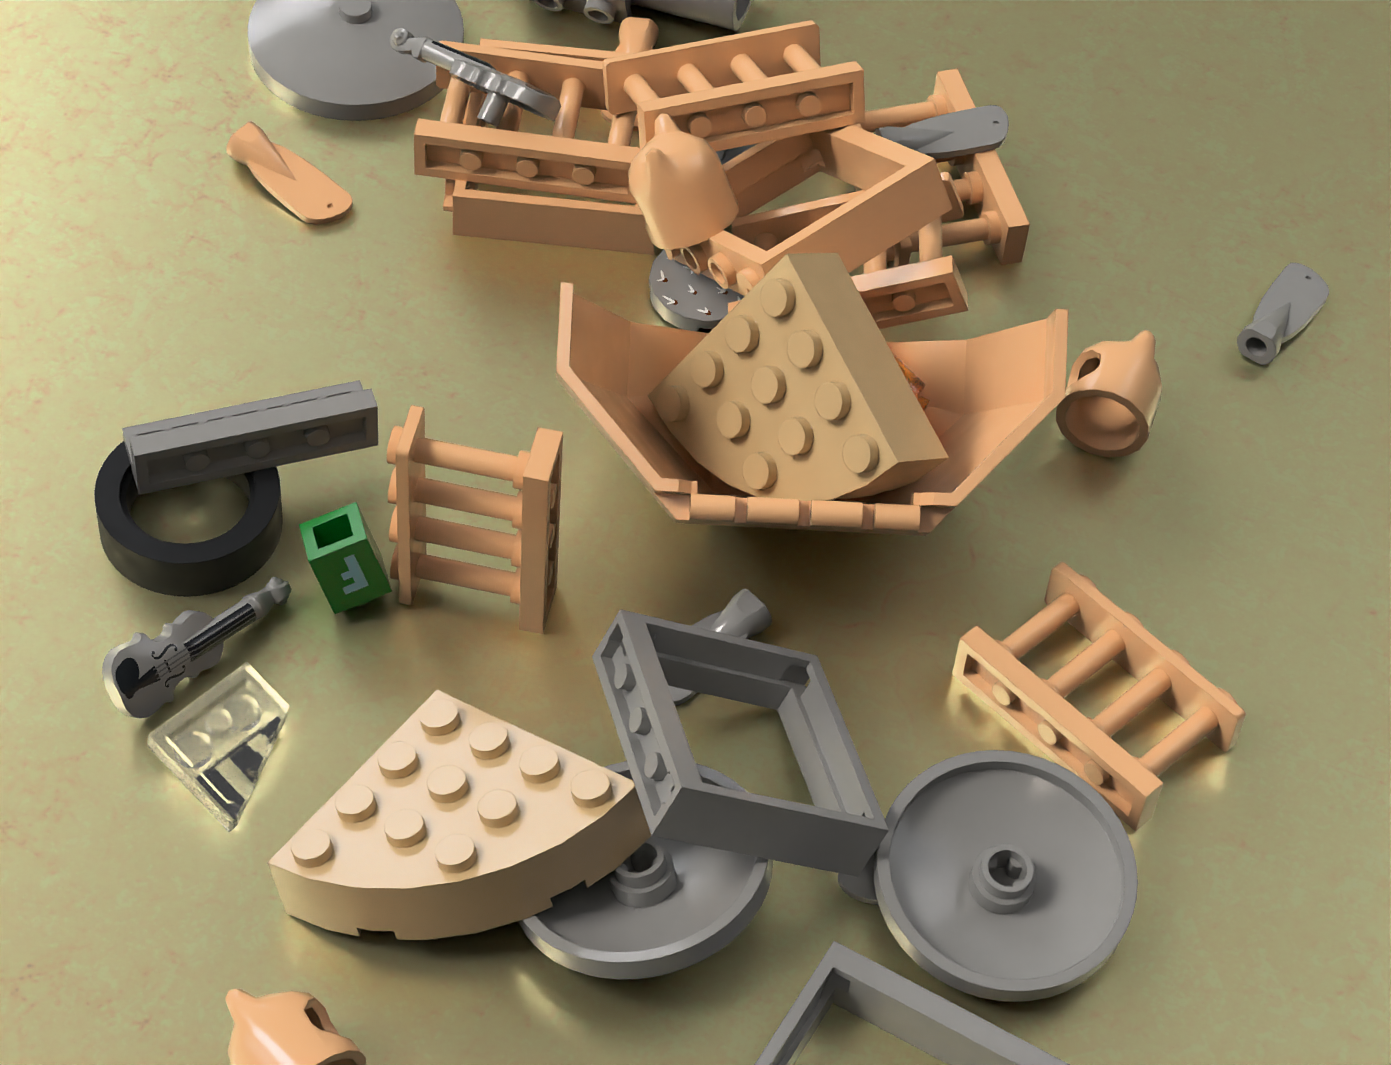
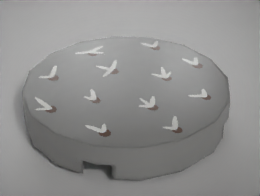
M665 250L653 261L649 276L652 306L666 322L679 329L698 332L699 328H714L728 314V303L742 300L745 297L730 288H722L716 281L701 273L695 274L689 267L674 259L669 260Z

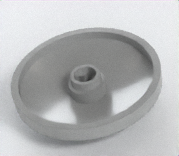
M257 0L252 8L248 22L249 54L253 68L263 84L278 98L299 110L337 120L361 121L382 119L417 108L443 90L436 85V65L429 62H420L412 57V55L401 54L392 49L390 38L393 31L398 28H404L412 33L414 38L425 36L438 42L443 40L464 43L463 19L455 0Z
M986 750L960 754L945 759L920 773L897 796L887 813L885 821L889 831L880 843L881 847L875 851L873 862L874 886L880 911L889 930L903 950L933 977L957 990L985 999L1012 1002L1033 1001L1066 992L1093 976L1108 961L1129 926L1135 908L1138 886L1137 866L1129 837L1120 819L1105 799L1079 776L1056 763L1015 751Z
M627 761L605 766V768L633 780ZM696 763L702 783L746 792L744 788L726 775ZM651 836L617 869L588 888L582 881L573 888L551 897L553 907L527 919L520 920L519 924L529 940L544 955L566 968L586 975L609 979H641L672 973L692 966L720 951L748 926L767 895L772 878L773 860Z

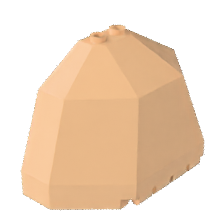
M561 282L556 379L675 523L926 536L1065 398L1069 309H1055L1046 319L967 340L886 342L949 458L919 480L874 496L831 501H799V499L756 497L726 484L699 464L671 434L648 397L708 333L630 322L574 294L573 283Z

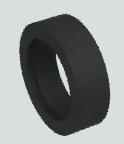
M123 441L104 461L98 473L94 490L99 534L106 556L112 565L128 580L142 588L164 595L202 596L224 591L242 583L265 565L274 553L280 540L283 518L280 478L277 467L225 477L235 483L244 492L249 501L245 514L232 529L216 538L203 542H166L144 532L130 516L132 505L139 493Z

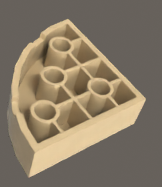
M838 253L786 254L648 395L668 430L699 464L726 484L756 497L799 499V501H831L874 496L919 480L949 458Z
M436 690L294 834L267 864L286 914L329 931L360 936L362 929L370 931H394L397 940H430L479 933L527 919L553 907L551 897L573 888L582 881L588 888L617 869L651 837V833L633 780L444 692Z

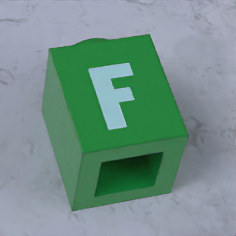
M357 502L299 524L308 562L334 614L355 606L365 605L377 597L392 592L382 555Z

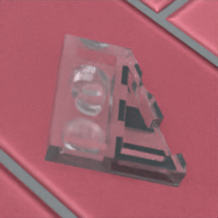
M246 662L148 735L147 746L220 824L230 832L238 825L285 723L289 705Z

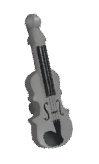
M404 28L394 30L391 35L390 44L393 50L401 54L412 55V57L420 62H429L446 69L456 79L488 93L477 116L478 119L498 127L509 102L553 122L559 113L561 104L556 97L527 82L497 71L488 62L435 41L430 37L414 38L413 34Z
M276 576L272 577L266 584V587L258 592L242 597L241 601L214 618L204 612L187 610L182 612L173 623H165L161 634L151 640L146 634L136 632L133 634L131 641L111 649L104 659L102 674L105 687L115 707L124 715L146 718L157 712L165 702L171 703L174 700V690L180 681L186 677L196 678L202 670L209 669L220 661L225 640L254 621L266 616L273 604L284 605L287 603L292 590L289 582Z

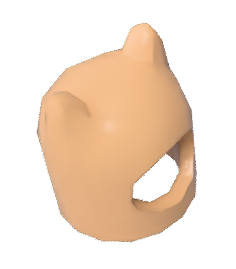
M661 113L655 120V136L632 160L628 171L630 192L644 215L646 221L645 228L652 244L660 249L674 250L696 245L722 232L734 221L739 208L715 150L705 139L682 132L668 114Z
M1141 331L1131 341L1099 342L1085 348L1074 362L1065 390V398L1057 405L1056 409L1058 427L1061 433L1074 446L1094 455L1122 457L1140 450L1148 440L1162 392L1159 367L1154 359L1156 340L1151 331Z
M242 989L228 991L225 999L234 1020L227 1051L231 1065H366V1057L351 1039L339 1035L330 1021L326 1008L310 993L287 991L266 994L256 998Z

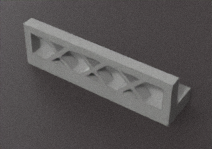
M358 380L125 427L122 430L138 493L141 495L377 446L378 406L372 389L363 390L361 382Z

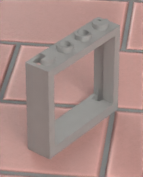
M622 609L619 610L592 658L651 836L858 877L873 853L881 847L880 843L889 829L818 656ZM810 678L811 681H810V683L808 684V686L806 687L805 684L807 683L808 679ZM668 686L777 710L814 806L702 783Z
M836 941L832 943L754 1064L794 1065L834 1003L948 1065H1070Z

